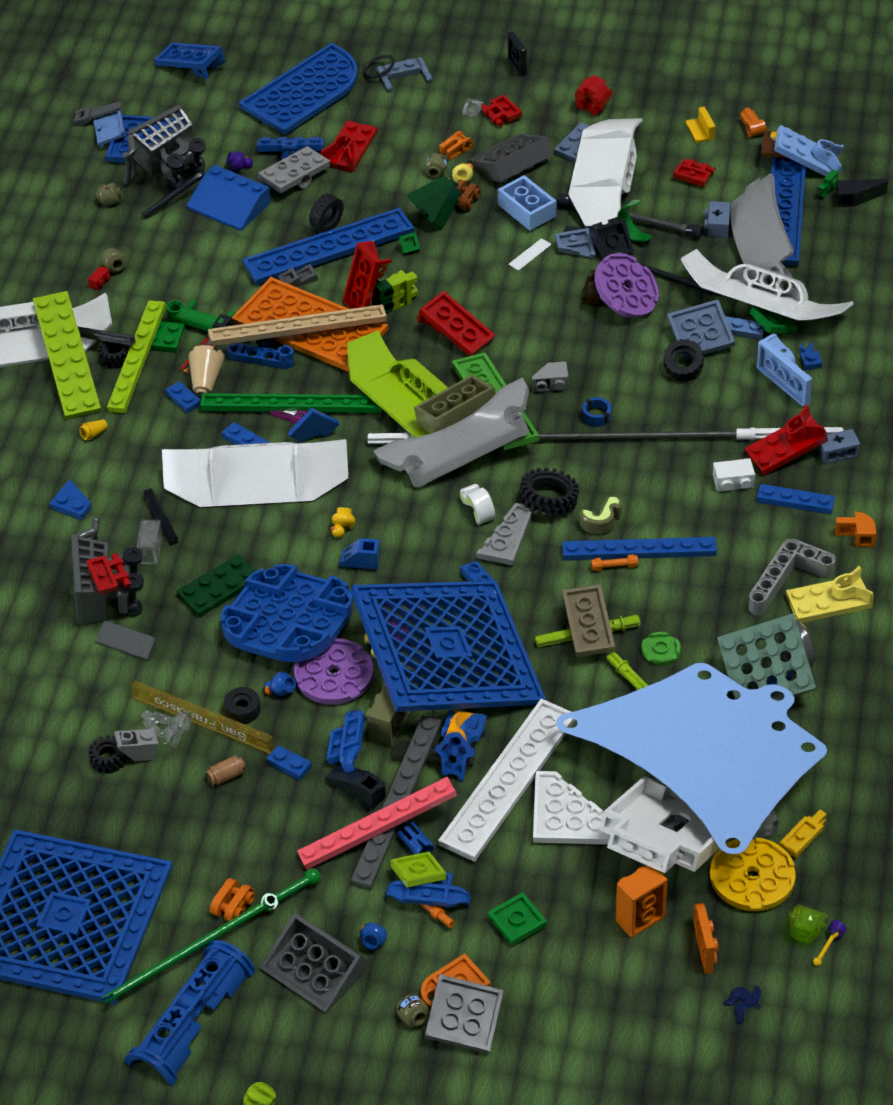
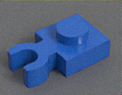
M809 343V348H804L803 344H800V360L804 370L822 368L818 350L813 351L814 346L812 343Z

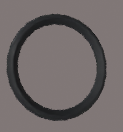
M387 54L377 56L365 65L363 73L368 78L381 77L393 68L395 60L391 55ZM382 58L391 59V65L383 72L375 75L367 74V68L373 62Z

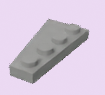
M515 503L503 518L501 525H498L493 535L484 542L482 549L476 552V558L514 565L533 512L530 511L531 507L526 508L524 504Z

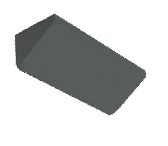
M109 621L103 622L96 639L98 644L147 661L157 648L154 637Z

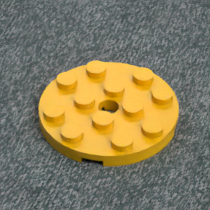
M756 837L752 839L748 847L739 854H729L719 849L711 862L710 880L713 889L723 901L737 909L763 911L774 908L789 897L795 885L796 875L792 858L781 846L764 838ZM738 839L726 843V846L729 848H737L740 845ZM755 871L758 873V876L748 877L747 873Z

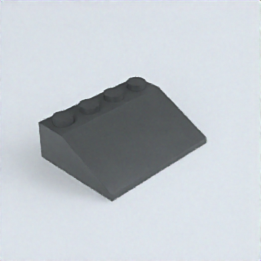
M520 133L468 159V162L491 181L504 183L508 181L509 177L518 176L521 174V171L532 169L537 163L546 162L549 157L553 156L547 136Z
M294 912L259 968L327 1013L360 978L370 961Z

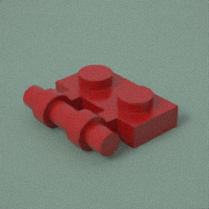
M505 95L490 100L489 106L486 104L481 106L483 114L486 117H490L491 121L499 127L504 125L502 121L504 119L507 122H511L522 117V111Z
M683 159L682 163L673 172V178L704 187L711 178V174L715 173V168L707 163H697L693 159Z
M117 553L111 555L112 560L107 561L105 555L86 560V565L99 595L117 591V583L123 584L125 589L131 587L129 573L125 571V564ZM112 569L117 570L118 574L114 575Z

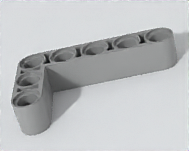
M796 539L785 540L750 592L749 612L753 615L765 613L794 567L823 578L832 577L835 571V556L830 552Z

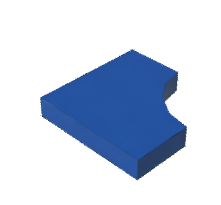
M311 408L288 433L290 437L305 442L313 436H329L340 424L337 419Z

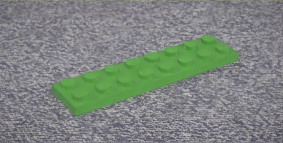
M486 353L452 361V367L460 380L473 374L493 386L495 394L500 388L506 386V383ZM524 411L521 413L529 432L525 436L503 445L504 450L539 441V434Z

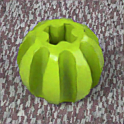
M256 1082L248 1088L243 1099V1105H274L276 1093L268 1084Z

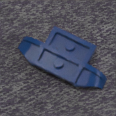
M361 709L347 712L344 726L331 730L326 760L329 764L341 762L345 773L355 770L354 761L357 759L362 748L361 744L366 717Z
M446 873L445 880L408 888L402 881L391 882L387 887L385 897H393L404 904L413 903L446 908L459 904L470 906L471 901L470 893L465 889L452 886L453 873Z

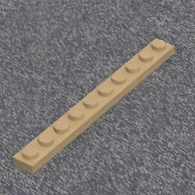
M383 305L213 328L208 329V336L211 346L385 322L387 321V316Z

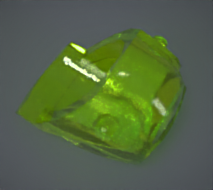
M797 904L788 915L790 916L791 937L799 942L812 944L825 929L829 915Z

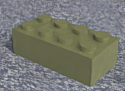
M472 374L415 406L414 411L417 424L429 433L447 428L484 406L495 395V389Z
M408 666L405 667L410 671L415 672V670H413L412 668ZM412 681V684L416 685L419 688L421 687L419 684ZM383 682L381 692L376 694L372 708L367 710V732L369 733V741L392 748L412 711H395L385 682Z

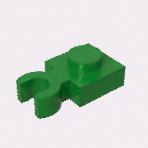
M832 169L827 174L824 182L818 186L820 191L817 193V196L824 198L827 193L829 194L836 188V182L839 181L838 171Z

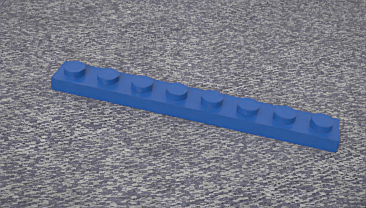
M715 537L562 541L563 561L592 560L595 558L621 559L627 558V555L632 554L637 555L638 558L717 556Z

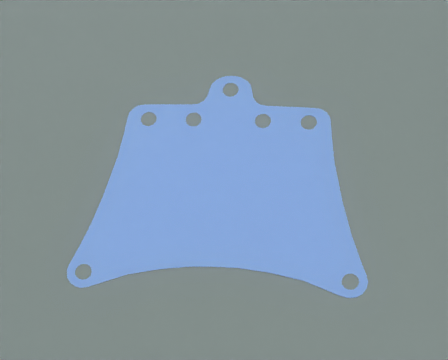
M705 663L693 664L664 680L619 698L561 715L556 721L557 728L560 731L597 743L625 757L667 785L703 821L718 847L729 854H739L748 847L759 827L776 804L798 779L827 753V748L821 741L788 718L787 710L794 703V696L788 689L775 684L753 690L746 689ZM700 671H708L712 676L710 679L702 680L698 677V673ZM736 690L741 696L739 699L732 700L727 697L728 691ZM779 691L785 697L783 700L776 701L770 695L772 692ZM572 718L578 724L574 728H567L563 723L566 719ZM780 721L786 727L782 731H776L771 725L773 722ZM809 742L814 744L816 748L812 752H805L801 749V745ZM729 838H736L740 841V845L737 848H729L725 842Z

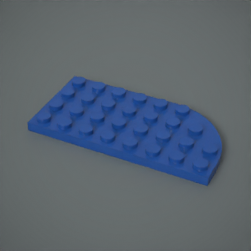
M330 43L240 101L239 107L285 135L345 96L354 87L357 80L356 62L347 51L334 43Z

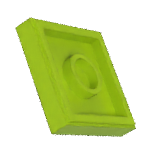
M430 852L391 860V868L407 888L446 879V872Z

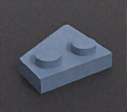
M589 228L555 234L558 252L591 259L596 258Z

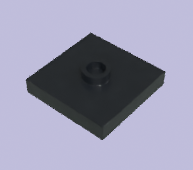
M513 31L508 32V60L521 76L527 75V49Z

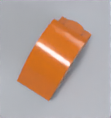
M855 512L854 517H836L835 536H854L855 547H875L876 525L870 516L861 512Z

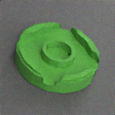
M667 632L651 633L648 635V638L642 641L641 653L648 663L656 666L670 665L676 662L680 656V642L676 637H672V634Z

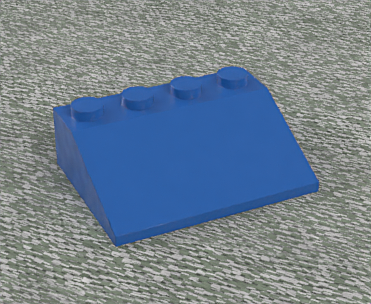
M213 165L202 177L186 208L242 231L271 203L270 189L266 185Z

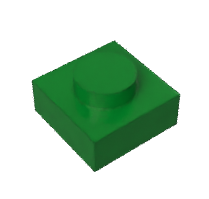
M416 232L398 237L403 254L421 249Z

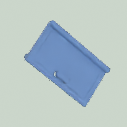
M121 110L93 119L97 144L101 148L104 147L103 144L126 136Z

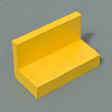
M705 106L699 107L698 118L686 120L685 124L696 143L715 140L716 126Z

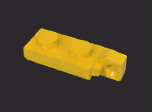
M819 810L813 817L805 816L780 841L779 846L797 858L822 832L827 814Z

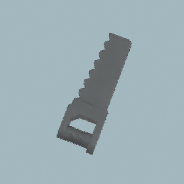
M122 102L92 109L88 107L74 112V125L88 124L92 119L99 118L105 114L108 115L114 111L117 112L121 110Z

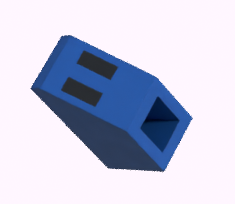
M360 538L342 550L340 566L378 569L381 556L380 540Z

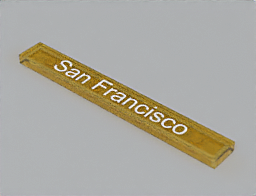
M134 680L131 684L133 698L269 754L274 750L273 736L139 681Z

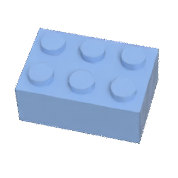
M525 175L498 189V205L530 231L556 217V200Z

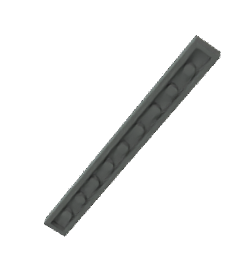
M422 715L382 809L413 794L442 726V720ZM399 825L368 839L352 876L351 885L372 890Z

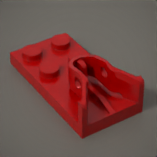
M346 121L334 142L327 148L322 149L321 155L330 160V168L353 173L377 135L378 128Z
M373 241L360 242L356 245L342 302L349 309L370 306L377 279L384 276L388 264L392 263L390 259L379 260V255Z
M442 291L424 305L417 317L418 323L421 322L432 326L436 331L449 338L468 356L475 355L495 338V334L445 291Z
M804 405L802 411L797 416L791 418L784 427L745 448V451L764 476L828 441L825 428L818 425L811 416L809 407Z

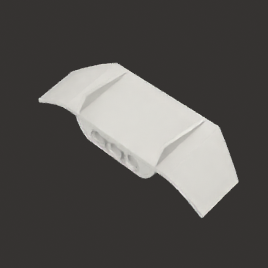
M642 118L608 119L583 130L568 195L586 227H591L599 222H602L604 225L608 223L609 219L617 217L618 211L621 209V194L630 192L637 158L633 136L636 127L643 121Z
M697 249L681 258L685 268L700 287L796 320H812L841 314L853 305V301L840 304H818L809 301L807 289L801 281L752 264L738 265L726 273L713 266ZM753 270H755L757 274L755 279L751 277V272ZM769 275L773 279L772 284L767 283V277ZM784 281L789 283L787 290L783 288Z
M106 293L86 304L72 308L77 326L107 331L112 325ZM33 302L0 307V367L49 360ZM81 338L84 351L86 352L97 340Z
M346 439L314 443L278 442L225 445L208 449L162 450L164 489L199 507L313 501L348 479Z

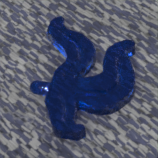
M754 986L752 993L744 987L735 988L731 991L728 1000H724L725 1006H733L738 1000L744 1001L735 1005L734 1011L738 1018L736 1024L744 1022L745 1009L751 1008L753 1005L757 1009L760 1008L757 1002H759L762 990L758 986Z

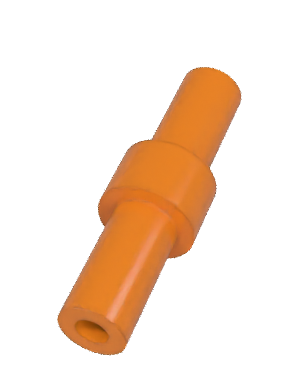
M420 904L430 912V916L436 921H441L449 928L455 925V921L447 916L445 910L441 907Z

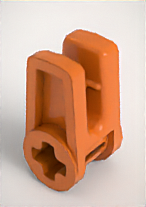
M457 131L439 145L440 153L442 155L447 154V158L452 160L469 151L473 146V140L470 137H465L463 132Z

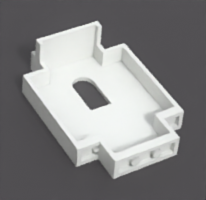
M647 776L640 779L603 812L599 827L600 831L610 835L607 848L663 873H666L674 864L695 872L719 849L707 827L694 811L667 785ZM671 815H680L689 820L678 832L661 826Z

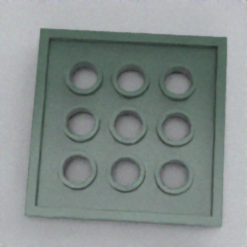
M794 613L717 637L728 677L742 687L748 689L750 684L756 683L758 688L767 685L769 678L775 677L778 680L776 685L788 689L794 697L817 690ZM784 634L786 635V640L781 644L776 643V636ZM765 640L767 642L766 647L762 650L757 649V642ZM746 646L747 653L743 656L738 655V648ZM790 653L791 659L788 662H782V654ZM767 658L771 659L772 665L769 668H763L762 661ZM745 665L753 666L750 674L743 673L742 670ZM790 671L797 673V677L793 681L786 679V675ZM732 690L735 700L739 699L741 694L736 690ZM779 691L772 692L770 695L776 701L783 700L785 697Z

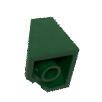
M444 175L409 193L407 197L441 231L462 192L457 188L459 184L453 178L449 179Z

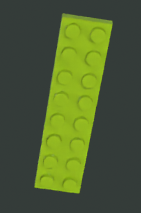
M68 291L33 298V304L65 419L101 412Z

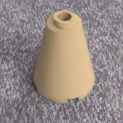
M200 345L194 347L193 351H189L188 358L193 392L198 397H202V393L212 392L224 363L223 352L221 350H218V352L213 350L214 347Z

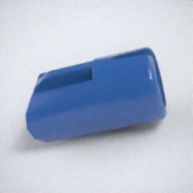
M413 821L410 825L415 833L409 826L403 828L410 840L401 830L397 832V835L414 854L423 853L422 850L432 854L434 844Z

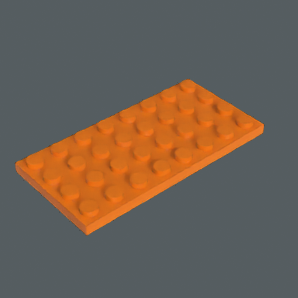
M270 277L233 315L232 323L241 325L347 310L349 308ZM383 322L280 336L274 337V339L280 344L289 345L292 349L349 372L347 343L379 330L382 337L388 331V324Z

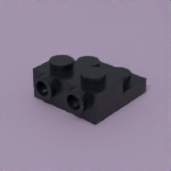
M618 217L609 219L608 223L604 225L602 222L593 224V228L589 229L593 245L597 247L601 261L610 254L634 252L624 218L618 220Z

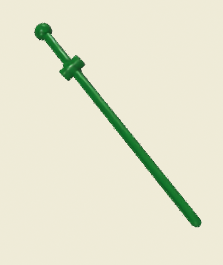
M308 869L300 880L276 894H265L256 906L105 994L101 1000L111 995L112 997L103 1003L111 1002L262 911H273L282 899L308 884H318L321 880L320 873L317 869Z

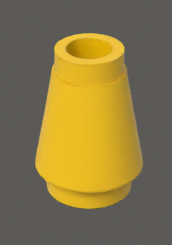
M104 419L86 422L79 427V432L84 440H91L107 430L108 425Z

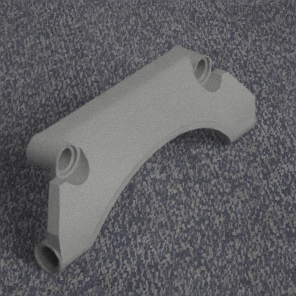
M520 378L500 388L492 399L465 419L428 435L392 441L374 450V455L380 466L385 465L400 472L406 470L414 487L424 486L428 482L476 458L525 436L529 429L521 412L526 410L529 394L528 386L524 379Z

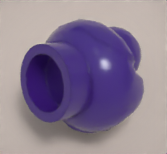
M230 151L225 162L230 165L231 170L234 172L253 166L252 159L244 158V154L240 151L235 153Z

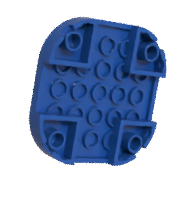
M289 564L273 565L274 568H269L265 571L262 568L248 576L245 580V588L231 605L224 606L221 613L224 637L232 646L238 649L285 662L308 660L328 649L352 616V593L349 591L348 585L338 577L331 575L328 580L298 572L297 566Z

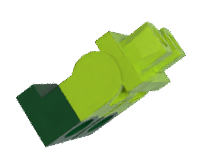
M400 270L385 280L379 281L377 279L372 297V306L383 305L385 313L388 314L403 307L405 304H412V297L418 295V290L414 283L418 282L417 275L413 271L405 274Z

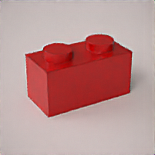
M100 266L88 278L89 287L99 290L110 279L109 269Z

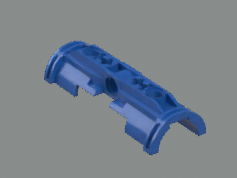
M213 940L208 944L203 952L205 957L178 992L169 1009L167 1008L141 1044L129 1051L124 1058V1063L131 1066L135 1060L140 1059L154 1066L167 1084L171 1086L175 1084L178 1079L177 1072L191 1054L188 1045L202 1028L199 1023L195 1022L204 1007L215 1010L225 994L231 999L245 978H251L256 971L252 961L241 950L227 942ZM209 965L218 966V969L214 972L206 970ZM204 980V985H199L197 987V984H201ZM163 1030L170 1032L166 1038H160L158 1033Z

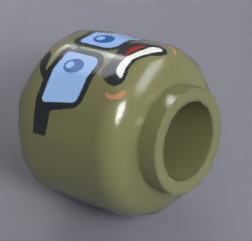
M433 153L427 158L424 167L425 172L432 178L442 177L446 172L448 161L442 154Z
M409 994L399 1001L397 1014L409 1027H417L426 1022L429 1008L418 995Z

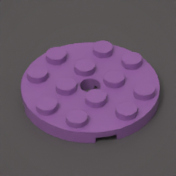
M614 253L605 257L598 264L595 271V284L600 298L613 311L623 317H644L654 309L655 304L658 302L659 291L656 280L646 266L643 267L636 262V258L623 253Z
M335 638L329 648L320 655L308 660L295 662L294 676L298 689L307 698L322 704L340 705L358 698L370 687L374 676V666L371 656L363 650L361 645L350 640ZM333 669L338 670V672L334 673L333 675L332 673H330V671Z

